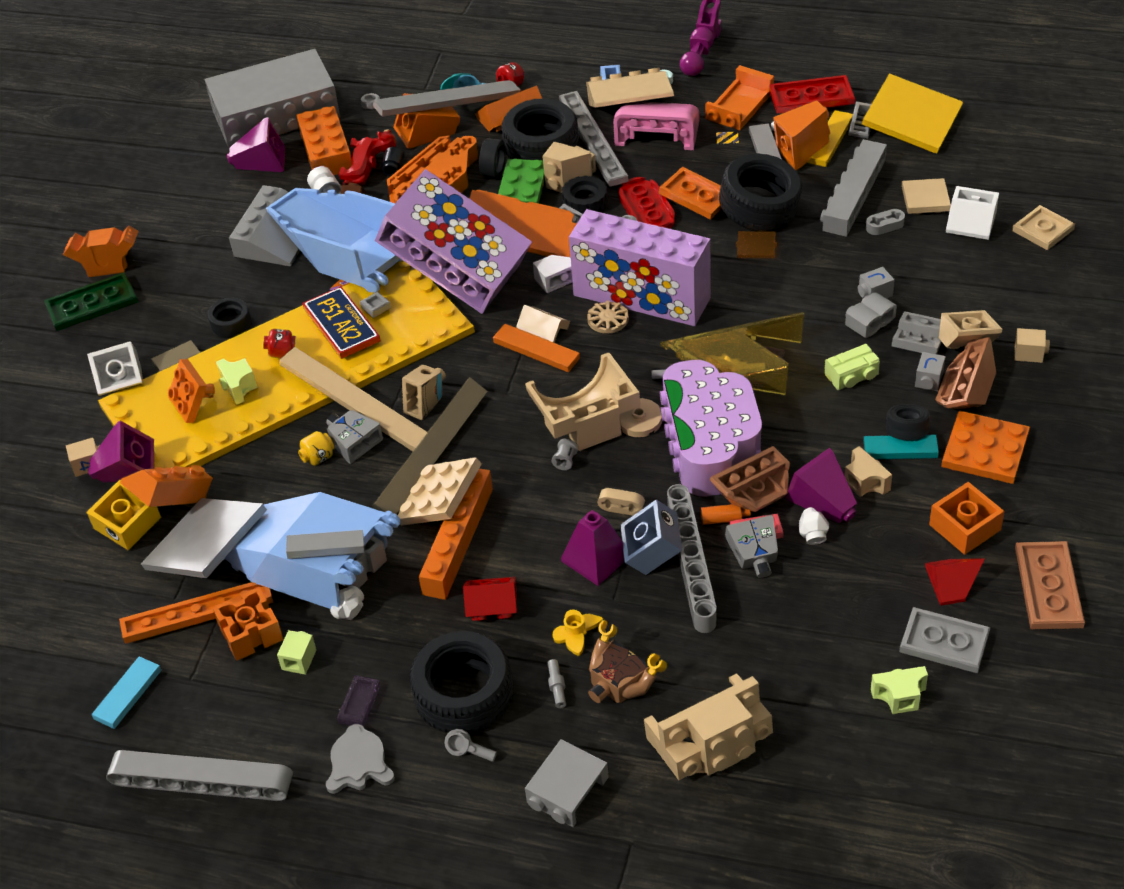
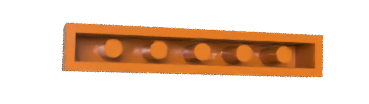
M479 468L452 518L443 521L419 575L422 595L447 599L492 493L493 487L490 470Z

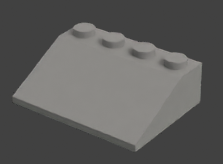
M262 186L229 237L234 257L285 266L292 265L300 249L266 209L289 193L288 191L277 187Z

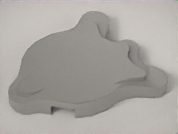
M354 724L349 726L346 732L336 740L331 749L332 773L326 781V788L329 793H338L347 786L362 790L366 787V781L370 778L382 785L393 783L395 779L394 773L384 763V748L378 736L365 730L362 725Z

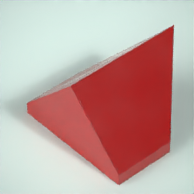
M985 558L947 559L925 563V568L940 606L965 602Z

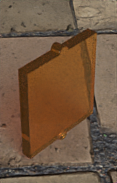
M738 231V241L736 242L737 258H775V248H777L775 232Z

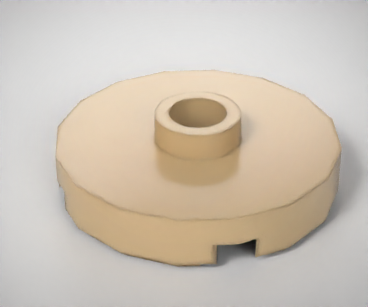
M640 398V407L619 414L622 432L632 437L649 436V433L653 431L655 433L662 424L659 405L652 400Z

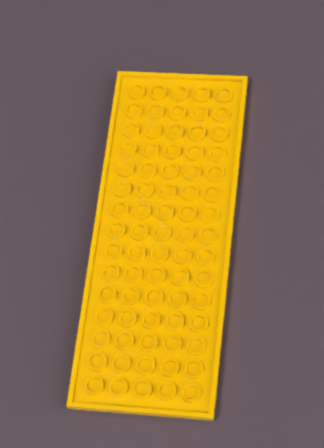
M401 259L383 273L388 277V284L385 286L379 285L380 290L378 292L390 302L391 308L374 318L362 309L360 301L374 294L373 292H368L364 287L352 283L342 287L380 335L381 341L341 359L303 309L302 305L188 358L206 384L211 383L215 387L213 398L204 397L202 399L194 423H186L168 398V389L171 387L174 371L178 363L143 379L142 384L121 389L98 400L113 426L121 420L154 439V468L202 466L334 401L280 365L281 358H272L268 355V349H263L264 336H269L271 329L290 330L292 336H296V348L358 388H362L475 333V330L470 321L430 278ZM245 358L252 369L258 388L247 392L244 396V402L236 405L229 391L223 390L219 381L221 376L216 364L219 360L225 359L229 362H236Z

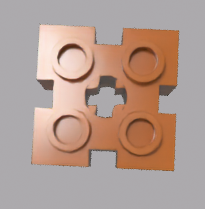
M260 587L241 594L242 600L233 603L232 599L212 607L217 623L225 640L227 639L229 648L236 661L255 653L254 647L263 644L264 648H267L283 640L279 623L272 609L269 608Z

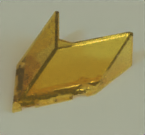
M804 312L661 342V346L666 350L670 348L675 351L676 356L682 361L703 360L714 365L719 373L733 372L740 374L749 380L753 390L785 395L789 363L754 340L758 336L801 343Z

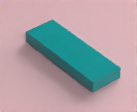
M927 435L917 440H901L892 436H864L863 440L864 451L874 459L938 458L939 452L936 435Z

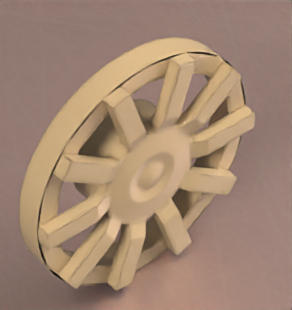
M607 300L599 304L595 303V306L588 311V324L593 330L600 333L618 332L628 323V310L620 302L615 303ZM617 319L623 320V322L619 323ZM595 320H599V322L596 325L592 322Z

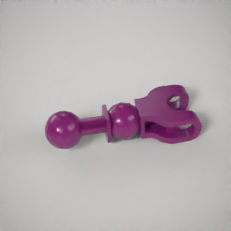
M703 0L700 5L696 29L691 33L690 52L685 53L680 59V69L687 76H696L702 72L704 68L702 54L708 55L709 48L713 45L714 39L719 37L721 20L718 17L721 0ZM715 3L713 8H708L707 5Z

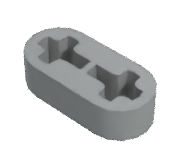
M891 209L871 215L866 221V231L872 235H880L900 229L904 226L905 214L899 209Z

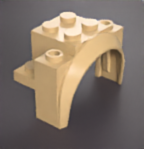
M738 674L729 677V681L733 685L732 687L659 723L652 715L644 719L647 740L657 750L678 780L695 773H707L709 776L717 771H722L749 757L755 752L756 741L765 739L773 733L772 715L760 702L759 683L753 676L743 681ZM690 736L694 743L683 740Z

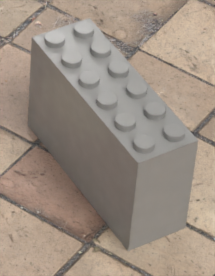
M316 49L205 79L213 113L229 149L267 117H269L279 135L299 129L296 114L305 111L335 106L338 118H340L334 84Z

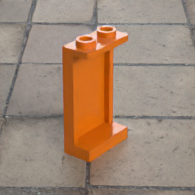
M739 65L736 69V79L715 103L708 101L705 104V119L741 130L771 96L769 84H774V76Z

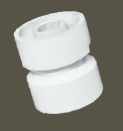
M319 166L309 173L307 182L311 189H318L319 193L335 190L336 194H340L341 185L329 168Z

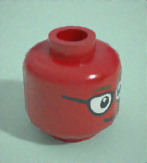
M510 62L497 69L496 80L497 82L510 80L516 86H520L524 80V70L517 63Z
M271 329L269 336H264L263 349H268V355L272 358H282L295 347L296 336H292L290 330Z

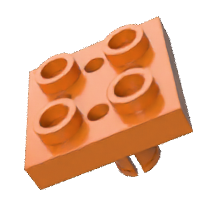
M180 359L174 371L171 387L168 389V398L186 423H194L202 399L204 397L213 398L215 387L213 384H206L188 359Z

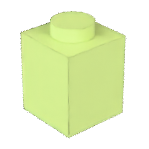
M288 630L277 654L282 670L306 675L316 652L313 636L303 631L295 632Z

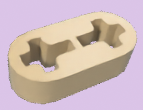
M605 488L601 491L597 503L605 511L634 516L643 509L645 499L642 495L635 492Z

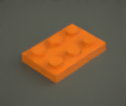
M681 167L659 187L660 195L710 220L722 209L719 203L721 185L684 167Z

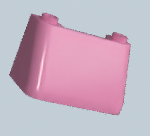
M638 101L624 103L616 112L613 121L615 146H625L628 138L634 139L635 131L674 133V141L680 140L684 144V150H694L700 121L699 109L691 104Z

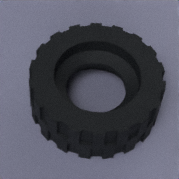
M578 176L570 179L562 188L563 204L584 214L586 209L601 213L608 203L607 186H605L604 181L602 182L601 179L594 176ZM586 193L595 195L590 199L575 198L577 195Z

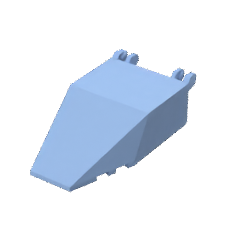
M295 188L266 208L271 217L319 273L364 287L368 292L376 293L380 290L379 285H387L389 282L388 277L383 273L401 260L375 242L385 215L395 203L354 191L336 194L335 190L319 193L318 189Z
M322 492L264 504L267 509L266 512L224 559L230 562L232 568L236 571L240 570L246 574L247 579L253 583L331 609L332 606L339 607L340 605L338 583L352 585L356 581L355 575H360L364 571L363 566L354 560L357 554L287 559V535L363 530L364 546L374 536L383 541L385 549L387 547V537L393 534V527H398L401 521L399 516L391 511L382 512Z

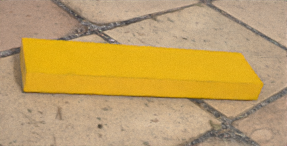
M834 110L828 121L831 132L829 143L812 155L807 163L827 167L851 125L853 114Z

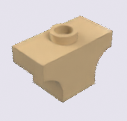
M860 446L852 450L851 464L845 467V478L849 487L860 497L868 492H878L884 495L891 491L892 474Z

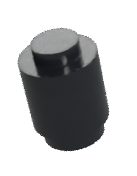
M389 147L385 150L382 161V169L385 175L391 177L402 168L404 152L401 149Z

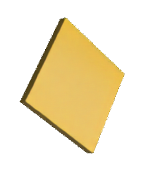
M889 73L863 118L862 125L937 154L963 102Z

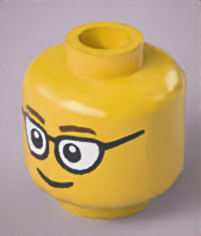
M316 431L300 441L298 454L304 463L309 462L311 465L317 466L331 458L334 444L328 434Z

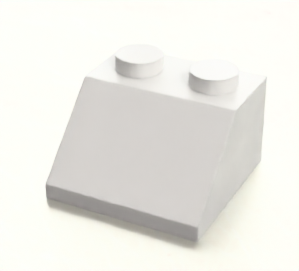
M131 341L87 354L99 396L143 383L142 369L137 350Z

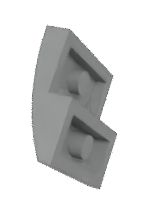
M904 311L893 337L892 346L919 353L937 354L942 343L939 339L941 319Z

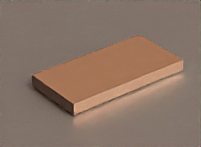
M1068 542L1016 543L1015 550L1030 629L1084 628L1085 621Z

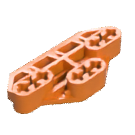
M450 136L438 137L387 179L390 202L396 203L425 169L462 193L469 185L467 168L478 159L476 138L473 136H463L462 138L457 137L451 142Z

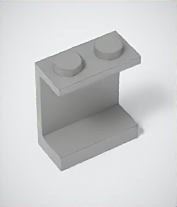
M560 739L525 787L528 805L536 811L542 810L551 815L560 824L566 823L574 827L576 824L575 811L596 782L603 786L608 779L607 762Z

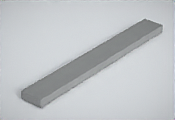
M507 80L377 99L373 101V107L384 117L502 99L519 93L520 89L513 81Z
M574 91L560 95L559 101L567 105L575 113L578 123V134L587 150L595 154L596 165L608 186L611 187L629 182L627 173L579 93Z

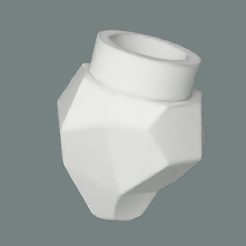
M809 507L805 509L799 520L800 535L806 538L807 544L810 545L825 542L829 529L828 521L821 512L816 511L814 508Z
M353 585L339 590L340 605L339 607L332 606L330 609L331 614L335 618L352 620L360 612L363 606L364 594L358 587Z

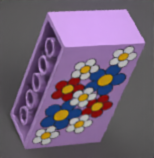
M426 169L385 215L375 238V242L481 314H483L519 267L532 243L524 235Z
M586 209L569 236L574 296L601 303L607 300L615 303L620 302L628 310L691 326L697 324L711 298L710 238Z

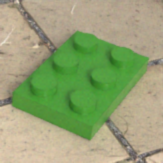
M507 159L498 194L517 198L526 203L534 202L539 204L545 181L543 160Z

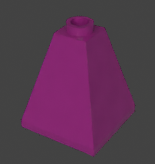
M269 117L264 118L230 147V152L227 154V160L230 165H234L236 169L284 171L285 145Z
M121 420L118 421L91 457L90 467L88 468L89 475L93 479H98L102 482H118L122 478L138 471L154 469V439Z
M830 448L794 473L785 497L788 501L806 509L812 507L816 511L821 512L825 518L837 523L843 520L848 522L856 515L855 507L857 502L835 454Z
M591 510L578 522L561 557V562L599 586L625 562L623 541L606 518Z

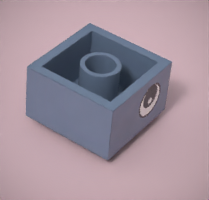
M658 500L653 501L621 524L625 563L645 575L682 551L677 512Z

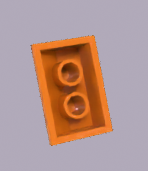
M534 86L485 105L475 115L489 132L492 130L500 132L502 131L504 117L514 106L527 100L542 99L538 87Z
M192 465L191 467L174 466L173 468L155 467L154 469H144L122 478L120 483L148 507L197 503L201 498H206L213 478L205 472L203 467Z

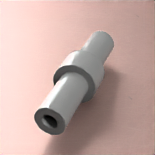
M552 659L548 661L550 691L554 694L556 707L563 708L566 706L564 677L560 675L558 661Z

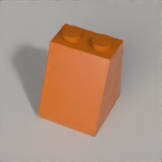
M453 106L397 114L394 129L405 146L411 149L432 142L438 137L455 134L460 123V116Z
M817 100L773 117L778 151L795 171L800 169L810 160L812 155L829 143V135L831 133L827 121L829 112Z

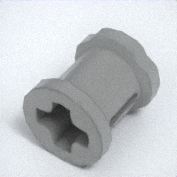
M561 439L558 442V451L552 457V464L560 470H569L573 464V455L578 452V445L572 440Z

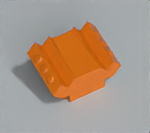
M128 226L124 231L115 227L91 230L85 237L75 233L69 239L63 255L81 263L88 277L123 273L128 266L125 256L134 245L138 230Z

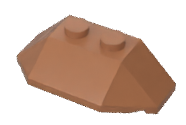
M989 337L968 342L965 350L949 365L935 399L938 404L952 409H966L986 404L996 375L992 342Z
M772 446L711 476L710 481L732 505L756 512L787 495L790 462Z

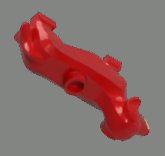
M386 129L383 133L377 132L378 138L365 137L360 141H357L355 138L351 139L350 147L356 148L351 154L352 166L348 170L345 167L340 169V180H345L342 185L356 183L362 186L366 183L372 168L376 167V155L382 151L385 153V150L389 147H396V139L391 134V130Z

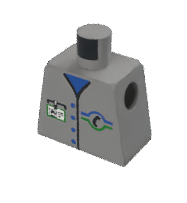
M348 411L341 417L331 414L327 419V431L334 444V448L349 464L383 440L380 423L356 411Z
M773 515L727 525L725 537L741 568L754 567L758 578L769 576L772 573L769 563L775 562L778 555Z

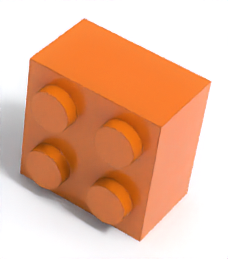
M967 482L932 505L929 525L965 555L1001 531L1004 510L971 483Z

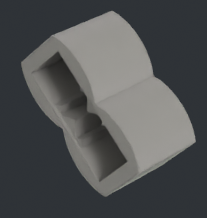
M877 292L865 296L861 303L848 308L845 314V325L861 336L868 338L875 334L880 327L886 326L895 318L897 305Z

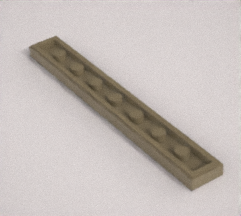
M471 377L466 380L372 505L374 509L382 512L391 511L397 514L402 504L409 497L411 488L420 478L421 471L426 466L433 465L476 408L487 391Z

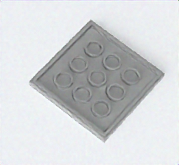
M201 498L146 557L141 565L145 570L207 578L267 509L262 503Z

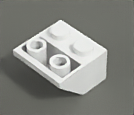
M956 186L946 233L989 240L997 211L999 193Z

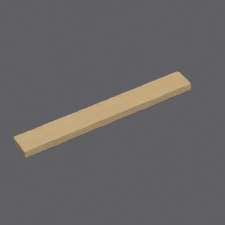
M294 347L280 359L282 367L348 410L356 411L380 423L382 432L411 451H414L427 432L298 348Z

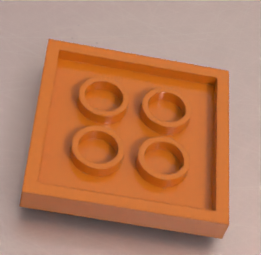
M959 411L941 467L1014 484L1030 427Z

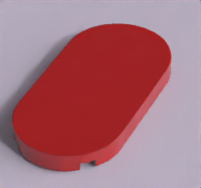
M635 177L628 179L629 182L622 184V187L619 189V199L628 215L634 216L638 222L668 229L673 227L675 212L667 198L659 194V185L654 180L650 179L648 181L644 177Z

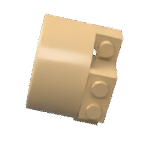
M610 353L601 355L600 366L595 377L586 387L573 395L563 398H550L542 395L536 389L534 381L525 384L528 394L543 414L545 425L553 437L558 438L569 434L570 439L578 445L579 451L620 436L619 414L641 406L639 391Z

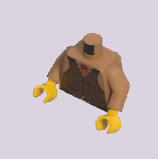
M603 620L598 627L602 636L597 639L589 666L591 683L594 686L589 690V696L596 703H600L606 696L617 703H622L626 699L646 694L657 678L656 673L666 670V661L661 660L656 666V662L660 659L658 654L650 655L648 661L645 662L615 640L609 642V638L617 634V627L612 624L610 631L606 633L605 629L608 622Z

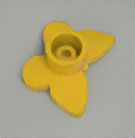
M569 610L565 614L564 626H559L553 631L554 642L557 644L566 642L567 649L573 654L580 656L584 649V635L587 631L599 626L603 618L593 614L582 615L577 610Z

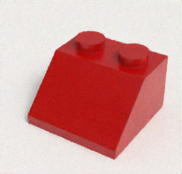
M516 576L467 580L465 582L463 593L466 617H472L473 621L487 619V615H497V618L502 619L510 618L512 613H517Z

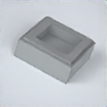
M378 291L360 301L361 308L373 318L391 308L390 302Z

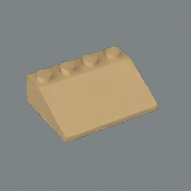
M660 68L648 69V73L641 74L640 70L629 72V76L624 77L621 76V73L611 74L610 79L603 80L602 76L591 77V81L586 82L589 106L592 107L674 96L665 71H660Z

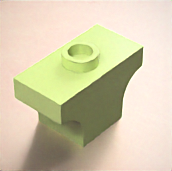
M245 358L236 362H229L225 359L216 362L221 376L219 379L224 391H229L236 405L244 402V396L247 392L258 388L253 371Z
M925 666L904 670L895 669L891 672L873 674L871 682L873 699H881L887 702L892 714L919 710L920 692L926 690L928 677Z

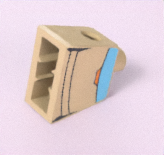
M421 365L402 378L403 413L423 420L442 397V381L445 379L446 374L441 368L434 369Z

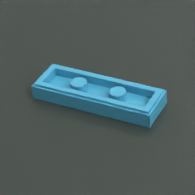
M139 656L92 713L93 719L115 729L161 672L160 666Z

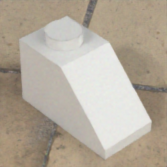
M550 255L533 263L534 278L546 293L572 283L570 257Z

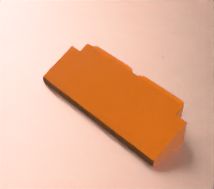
M472 190L469 199L532 241L527 252L547 257L550 255L570 257L569 236L577 223L573 222V213L568 210L534 202H522L517 198L483 190Z

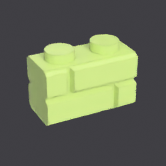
M864 344L826 359L825 376L837 390L846 387L851 388L858 382L866 379L871 380L878 375L880 361L869 346Z

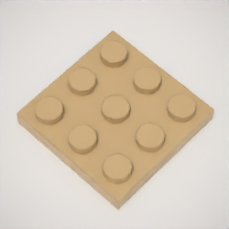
M470 458L426 466L421 471V476L417 483L411 488V493L406 502L400 507V512L397 515L401 521L400 525L451 519L478 472L481 462L477 458Z

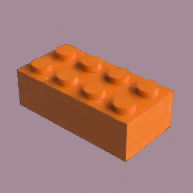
M335 106L296 114L311 169L325 166L330 169L333 175L339 174L341 167H345L348 170L352 166L350 150Z

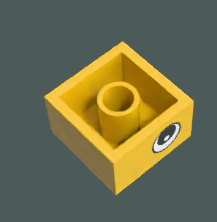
M119 480L86 513L96 531L129 550L161 516L157 506L148 507L120 483L121 480Z

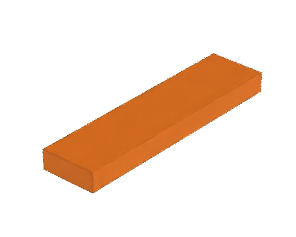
M504 324L493 336V342L566 372H569L580 359L579 352L508 324Z

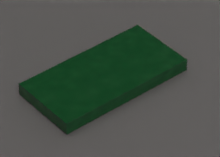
M123 272L44 300V303L56 331L136 304L138 299L126 273Z

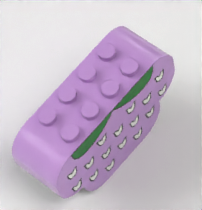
M703 360L682 361L666 369L663 374V391H660L661 405H664V407H660L662 421L667 422V424H664L666 438L671 439V441H668L670 455L675 457L672 459L674 473L679 472L681 484L686 486L689 493L693 495H720L721 493L710 481L711 476L761 452L762 421L751 383L747 378L737 373H719L714 365Z

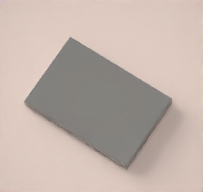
M913 607L899 652L978 673L990 633V627Z

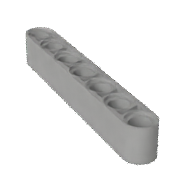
M676 484L668 489L667 499L668 507L676 511L682 545V551L678 553L693 625L697 631L709 633L716 627V603L689 490L684 485Z
M119 750L114 753L106 779L110 783L122 787L282 801L287 797L293 771L289 767L280 764Z

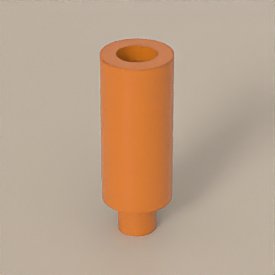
M732 504L701 507L702 525L728 523L733 520H740L742 517L751 516L750 510Z

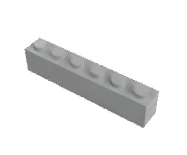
M863 139L860 146L855 148L853 159H849L847 171H843L840 184H836L833 197H829L827 209H823L821 213L822 231L847 237L885 162L887 144Z

